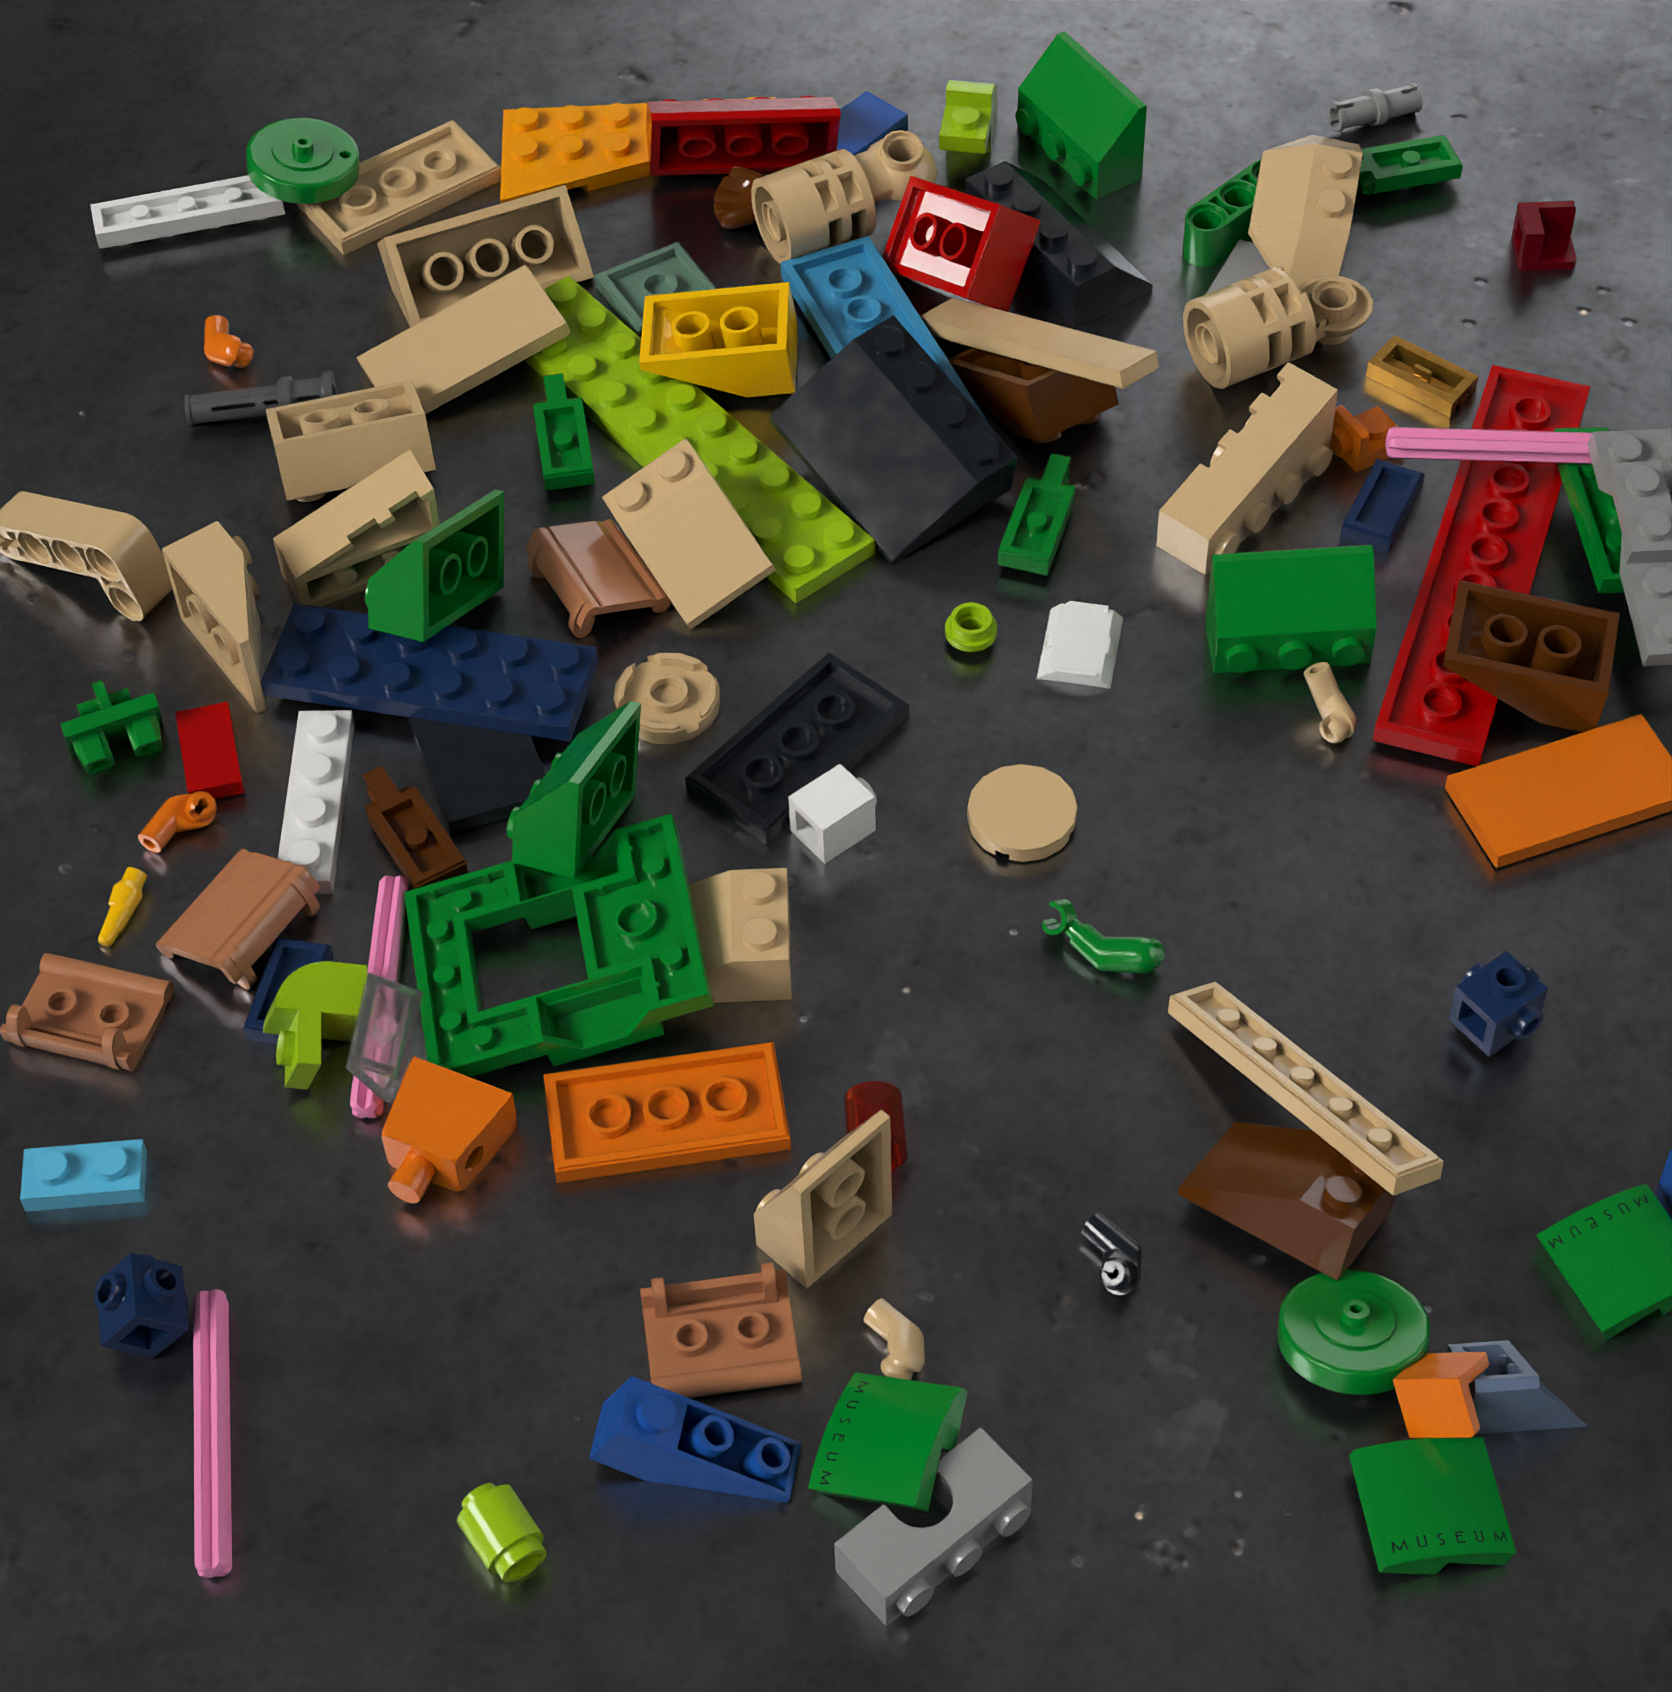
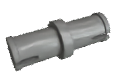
M1415 83L1386 91H1381L1378 88L1365 91L1361 97L1330 103L1327 109L1328 122L1330 125H1333L1332 129L1335 132L1367 123L1373 127L1385 124L1387 118L1420 112L1423 105L1422 94L1420 90H1417L1418 86Z

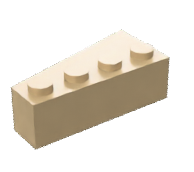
M1289 362L1277 374L1280 386L1270 397L1261 393L1249 406V411L1252 415L1244 428L1238 434L1229 429L1218 442V447L1210 461V467L1208 468L1200 463L1159 510L1156 546L1204 575L1211 570L1213 554L1235 553L1239 544L1248 535L1262 530L1274 511L1283 503L1286 505L1291 503L1298 495L1301 487L1314 475L1320 476L1331 462L1333 451L1330 449L1338 389Z

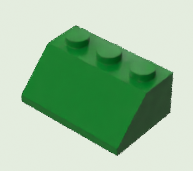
M1063 31L1057 34L1018 88V109L1016 110L1015 118L1019 129L1023 134L1029 135L1044 149L1046 155L1051 160H1055L1071 175L1073 181L1077 185L1083 186L1096 200L1142 179L1147 105L1067 32Z
M493 490L420 536L368 579L365 591V604L368 607L369 629L425 642L504 588V491Z
M1360 545L1213 554L1205 621L1213 673L1300 669L1320 662H1327L1329 666L1371 664L1377 630L1373 546Z
M634 701L626 703L579 733L563 753L559 752L556 754L548 773L542 780L537 779L534 782L529 797L521 807L516 806L510 814L507 824V837L513 840L512 863L572 879L576 878L636 796L641 703Z

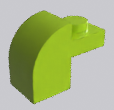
M949 80L946 87V106L939 133V150L985 154V152L991 153L997 125V85L994 83Z
M331 961L310 963L292 972L282 983L266 1015L263 1033L279 1035L276 1062L277 1065L285 1066V1088L308 1090L321 1066V1039L354 1042L367 1018V965Z

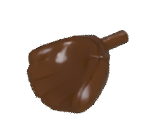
M736 166L731 169L729 175L723 177L716 190L715 202L713 204L714 214L722 227L736 229L756 223L752 207L751 188L755 179L766 175L745 167Z

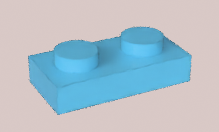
M143 1139L24 1149L20 1201L25 1212L144 1202L147 1150Z

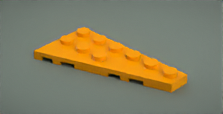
M647 103L504 109L500 203L566 185L567 190L580 187L590 192L649 176L646 135Z

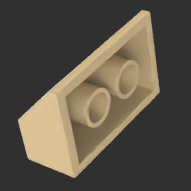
M413 380L265 409L287 501L297 499L302 502H310L321 499L326 495V492L341 489L348 490L409 449L424 473L436 470L425 413Z

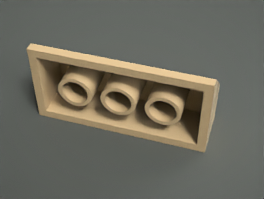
M566 185L384 237L377 243L391 289L410 328L525 264L543 289L567 276H570L577 283L594 278Z

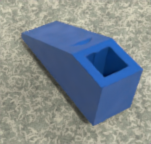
M631 1376L603 1402L589 1459L645 1481L786 1503L790 1500L801 1442Z

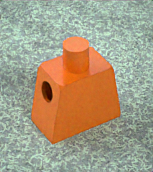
M414 1056L409 1063L382 1130V1141L387 1161L393 1168L397 1169L388 1183L390 1191L403 1201L418 1203L431 1182L455 1192L465 1190L519 1126L513 1093Z

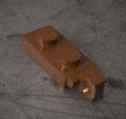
M383 766L363 774L368 789L366 793L372 802L364 806L369 823L413 889L468 873L465 859L416 786L413 788L406 786L398 790Z

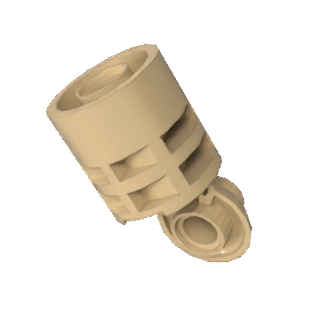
M903 130L893 131L883 139L872 144L865 152L853 155L845 149H840L755 179L751 188L755 220L762 239L774 259L778 263L872 235L876 227L875 203L886 199L902 201L910 176L935 183L937 167L933 155L915 134Z
M1277 266L1187 302L1183 313L1184 335L1190 354L1201 375L1213 387L1224 389L1312 353L1316 342L1324 345H1337L1348 340L1351 333L1362 327L1371 315L1373 299L1368 290L1358 282L1342 276L1313 278L1298 288L1294 281L1284 272V267Z

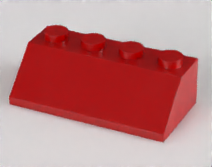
M811 95L799 98L771 99L769 97H756L753 99L733 100L710 98L708 100L695 101L665 99L647 102L646 135L649 175L729 174L731 169L736 166L745 167L759 173L777 172L836 151L841 118L840 108L833 97H815Z

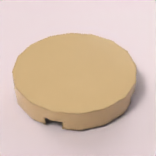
M657 653L647 656L648 662L641 663L637 667L636 663H633L623 671L615 683V710L630 701L641 703L639 739L652 744L674 745L694 739L709 729L719 714L720 687L716 677L714 679L713 675L708 672V666L701 660L682 653Z
M1018 764L1000 767L981 778L971 790L967 807V819L972 836L984 850L996 855V851L1009 855V860L1027 862L1045 859L1066 845L1070 840L1071 832L1075 829L1078 806L1073 790L1061 776L1043 767Z

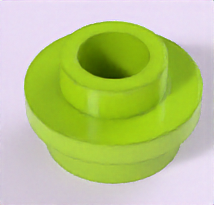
M974 602L963 603L957 606L947 618L945 636L948 642L959 650L967 652L980 651L988 648L997 637V622L986 606Z

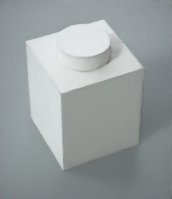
M838 764L788 797L790 831L824 864L876 831L875 805L877 804V798L873 789L863 778H855L841 764Z

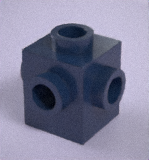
M1505 951L1488 964L1485 961L1477 963L1465 974L1462 981L1455 987L1448 1019L1490 1057L1515 1038L1520 1041L1525 1040L1538 1029L1544 1019L1542 1009L1548 988L1532 968L1522 965L1508 951Z
M130 1252L96 1282L94 1302L98 1308L101 1346L153 1359L188 1330V1298L185 1294L183 1267L181 1265L158 1260L148 1254Z

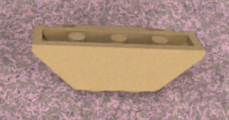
M1310 135L1263 151L1248 234L1266 264L1271 269L1277 266L1284 267V272L1294 281L1298 288L1313 278L1339 276L1351 228L1363 155L1359 144Z

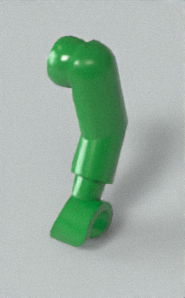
M1058 899L1049 902L1051 907L1056 908L1060 912L1062 920L1061 924L1054 918L1043 920V931L1050 935L1064 933L1070 938V945L1100 971L1145 974L1159 967L1162 964L1160 961L1165 959V949L1162 943L1155 938L1104 937L1089 923L1083 924L1077 919L1075 908L1069 900Z

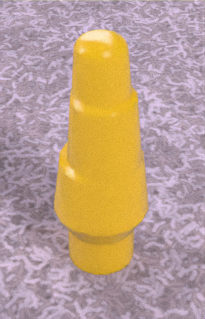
M127 867L122 879L113 886L108 902L110 908L98 937V942L106 947L113 945L117 936L123 932L142 900V887L147 879V875L143 871L134 867Z

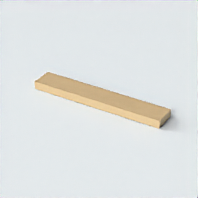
M952 298L920 315L934 337L1121 389L1130 386L1159 368L1157 351L957 298Z
M1216 981L1170 996L1168 1014L1394 1196L1441 1179L1444 1161Z

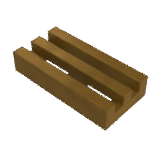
M1393 335L1368 361L1366 377L1449 418L1455 413L1456 405L1461 407L1466 402L1467 394L1471 396L1476 391L1479 377L1396 335Z

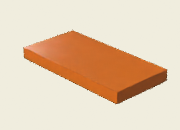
M1639 714L1448 775L1445 789L1495 868H1499L1672 811V757L1643 715Z
M774 1042L543 1074L557 1183L791 1150V1139Z

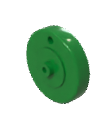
M311 118L283 119L264 126L250 138L246 148L247 173L258 189L276 199L298 204L325 202L346 193L357 181L359 175V149L354 139L347 132L331 123Z
M1346 1270L1338 1281L1323 1273H1319L1295 1285L1287 1293L1281 1304L1277 1339L1285 1360L1298 1374L1308 1381L1340 1393L1369 1395L1395 1389L1392 1379L1404 1369L1416 1363L1428 1352L1430 1322L1426 1310L1420 1301L1402 1285L1375 1273Z

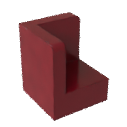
M1574 201L1518 202L1511 240L1519 271L1575 268L1577 258L1571 238L1576 214Z

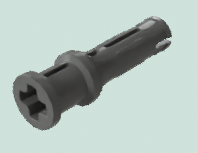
M324 371L322 377L293 380L291 376H282L281 379L277 380V385L195 395L185 394L184 408L188 425L193 426L199 423L267 416L265 409L337 395V389L332 371Z

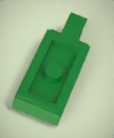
M1445 135L1361 149L1363 155L1356 195L1360 192L1370 195L1372 192L1376 194L1459 179L1462 175L1463 164Z
M563 373L543 376L547 401L533 404L545 491L595 484L582 398H567Z
M1051 453L1042 478L1026 477L999 547L998 565L1048 576L1075 503L1076 486L1068 484L1070 480L1069 464L1071 457Z

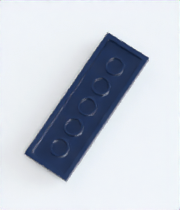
M294 603L263 675L261 685L264 696L403 717L421 718L571 742L599 660L597 647L455 626H447L425 642L369 629L368 614Z

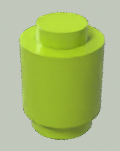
M486 1483L475 1488L463 1499L461 1503L463 1509L458 1515L457 1524L490 1574H498L504 1583H511L527 1576L544 1561L547 1555V1551L542 1545L544 1535L510 1485L495 1486L493 1483Z

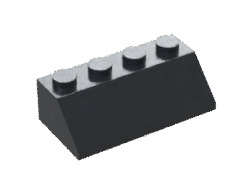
M1006 161L966 178V194L1003 205L1041 220L1021 277L1074 329L1152 292L1153 284L1042 179Z

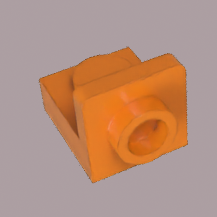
M1339 405L1335 408L1330 449L1337 457H1342L1357 473L1374 465L1377 459L1385 460L1390 458L1387 456L1385 447L1388 429L1399 426L1379 406L1353 416L1343 405Z

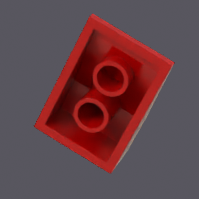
M910 176L882 258L891 272L982 305L1008 312L1030 250L1034 244L1041 220L1003 205Z

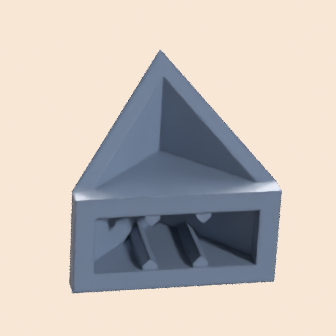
M1509 1340L1447 1344V1353H1487L1490 1365L1468 1384L1480 1424V1431L1475 1435L1589 1427L1539 1381V1375Z

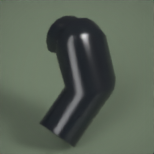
M1097 1212L1085 1223L1081 1230V1236L1103 1253L1102 1270L1099 1272V1277L1104 1287L1114 1295L1127 1294L1138 1285L1141 1279V1248L1135 1240L1102 1213Z

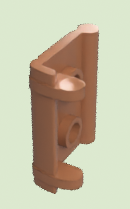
M607 519L603 522L589 521L538 528L532 533L526 547L529 553L528 569L535 578L545 576L569 611V629L576 638L585 637L591 632L596 615L651 607L655 613H662L671 604L662 587L612 519Z
M240 849L157 941L156 947L168 958L179 955L221 969L230 982L237 983L249 990L257 981L251 966L299 911L308 917H313L320 909L319 902L314 895L320 889V886L310 872L301 865H295L264 854Z
M46 952L40 961V973L22 1006L11 1005L7 1012L6 1024L3 1023L0 1027V1034L3 1039L20 1047L45 1050L107 1065L109 1068L120 1071H135L165 1012L167 1003L173 996L174 983Z
M773 1262L763 1263L759 1273L664 1285L663 1277L651 1279L652 1287L640 1289L652 1384L687 1398L802 1383L786 1269L774 1270Z

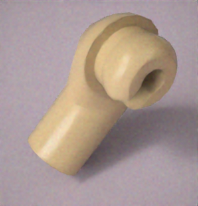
M1320 662L1311 665L1304 671V677L1322 718L1319 725L1320 733L1330 743H1341L1345 738H1349L1354 734L1357 723L1356 715L1340 691L1327 662Z
M880 1298L868 1309L864 1322L887 1341L889 1355L881 1362V1372L886 1377L911 1380L913 1373L921 1372L925 1364L924 1336L914 1323L886 1300Z

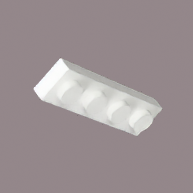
M248 175L90 204L99 249L124 246L134 242L161 237H172L177 234L209 228L215 229L225 225L252 220H263L268 217L285 214L283 201L262 192L253 184Z
M352 710L299 711L278 859L306 868L320 886V889L315 894H333L355 727Z

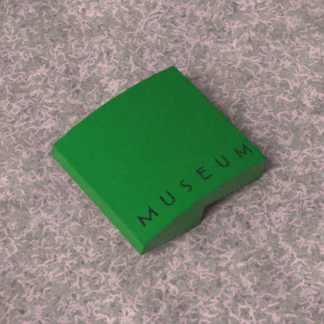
M1646 1183L1619 1192L1583 1208L1536 1235L1606 1340L1659 1309L1663 1316L1672 1311V1219Z
M855 1372L840 1396L827 1424L813 1465L808 1489L821 1494L928 1512L941 1451L950 1452L956 1447L968 1390L962 1387Z
M1483 1437L1401 1440L1354 1449L1349 1455L1379 1573L1436 1575L1447 1563L1505 1565L1516 1554Z

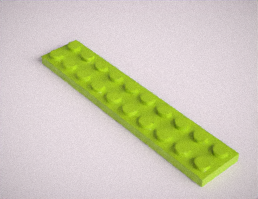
M570 276L543 289L567 322L571 334L524 361L542 377L563 373L567 398H582L585 416L643 467L686 438L709 468L776 569L767 578L797 604L875 554V539L695 384L642 371L639 365L641 338Z

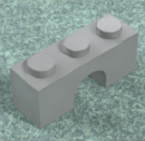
M980 1427L939 1460L933 1495L948 1510L949 1514L947 1517L931 1527H912L901 1522L883 1504L834 1543L836 1572L886 1627L901 1614H904L906 1617L911 1616L927 1604L934 1593V1587L950 1574L958 1577L966 1573L979 1560L983 1553V1548L1000 1534L1003 1537L1012 1535L1027 1521L1031 1513L1033 1480Z

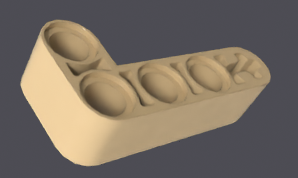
M25 491L18 492L0 509L1 554L11 559L97 578L113 606L122 615L133 621H141L173 589L165 559L149 529L133 515Z

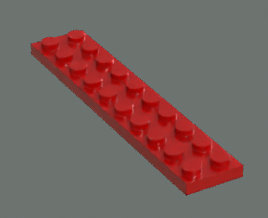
M1492 365L1471 429L1554 432L1555 428H1580L1591 386ZM1461 460L1374 727L1372 741L1473 766L1480 765L1499 699L1443 666L1458 583L1461 580L1530 595L1563 485L1557 463Z

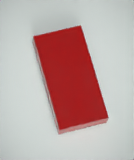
M228 701L176 711L175 715L188 794L203 791L211 794L214 799L245 793Z

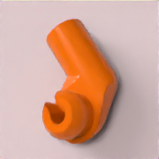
M220 315L209 316L205 320L204 353L207 359L225 367H230L231 365H235L239 369L248 367L254 352L252 346L249 343L241 342L239 337L229 334V322L225 317Z
M203 791L168 798L139 833V842L149 851L159 853L175 833L207 826L215 817L217 810L215 799L211 794Z

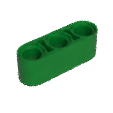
M1261 159L1252 163L1187 210L1182 254L1188 263L1204 268L1215 266L1230 256L1239 239L1248 242L1252 240L1248 234Z

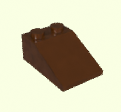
M974 347L948 359L966 389L1011 433L1031 439L1035 443L1054 441L1061 437L1062 431L1076 424L1092 423L1101 417L1102 412L1119 405L1114 386Z
M1459 580L1443 666L1541 724L1586 732L1597 727L1609 693L1620 613Z
M1235 1122L1181 1183L1177 1193L1336 1281L1339 1280L1390 1215L1396 1195L1390 1194L1313 1130Z

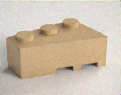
M409 449L274 537L273 540L281 574L297 603L322 607L365 591L368 579L410 543L440 524L434 488Z

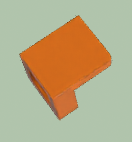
M1486 1352L1425 1353L1416 1363L1404 1369L1392 1379L1409 1438H1472L1480 1431V1424L1468 1384L1490 1365Z

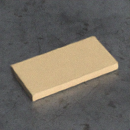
M451 120L360 162L357 181L341 196L320 203H297V206L343 255H346L500 182L501 167L454 120Z
M525 264L356 358L373 387L413 380L424 413L427 414L567 337L571 332L567 322Z

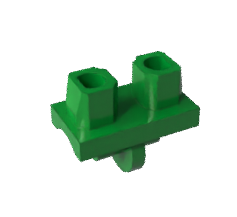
M99 680L91 683L96 698L76 704L80 717L60 723L71 757L77 755L89 775L107 770L115 765L108 745L110 743L129 738L136 757H145L160 752L163 749L160 731L163 721L154 692L131 699L128 688L107 694L103 681Z

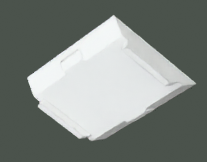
M1069 601L1066 604L1061 603L1051 608L1036 679L1111 688L1124 618L1116 611L1109 609L1107 605Z

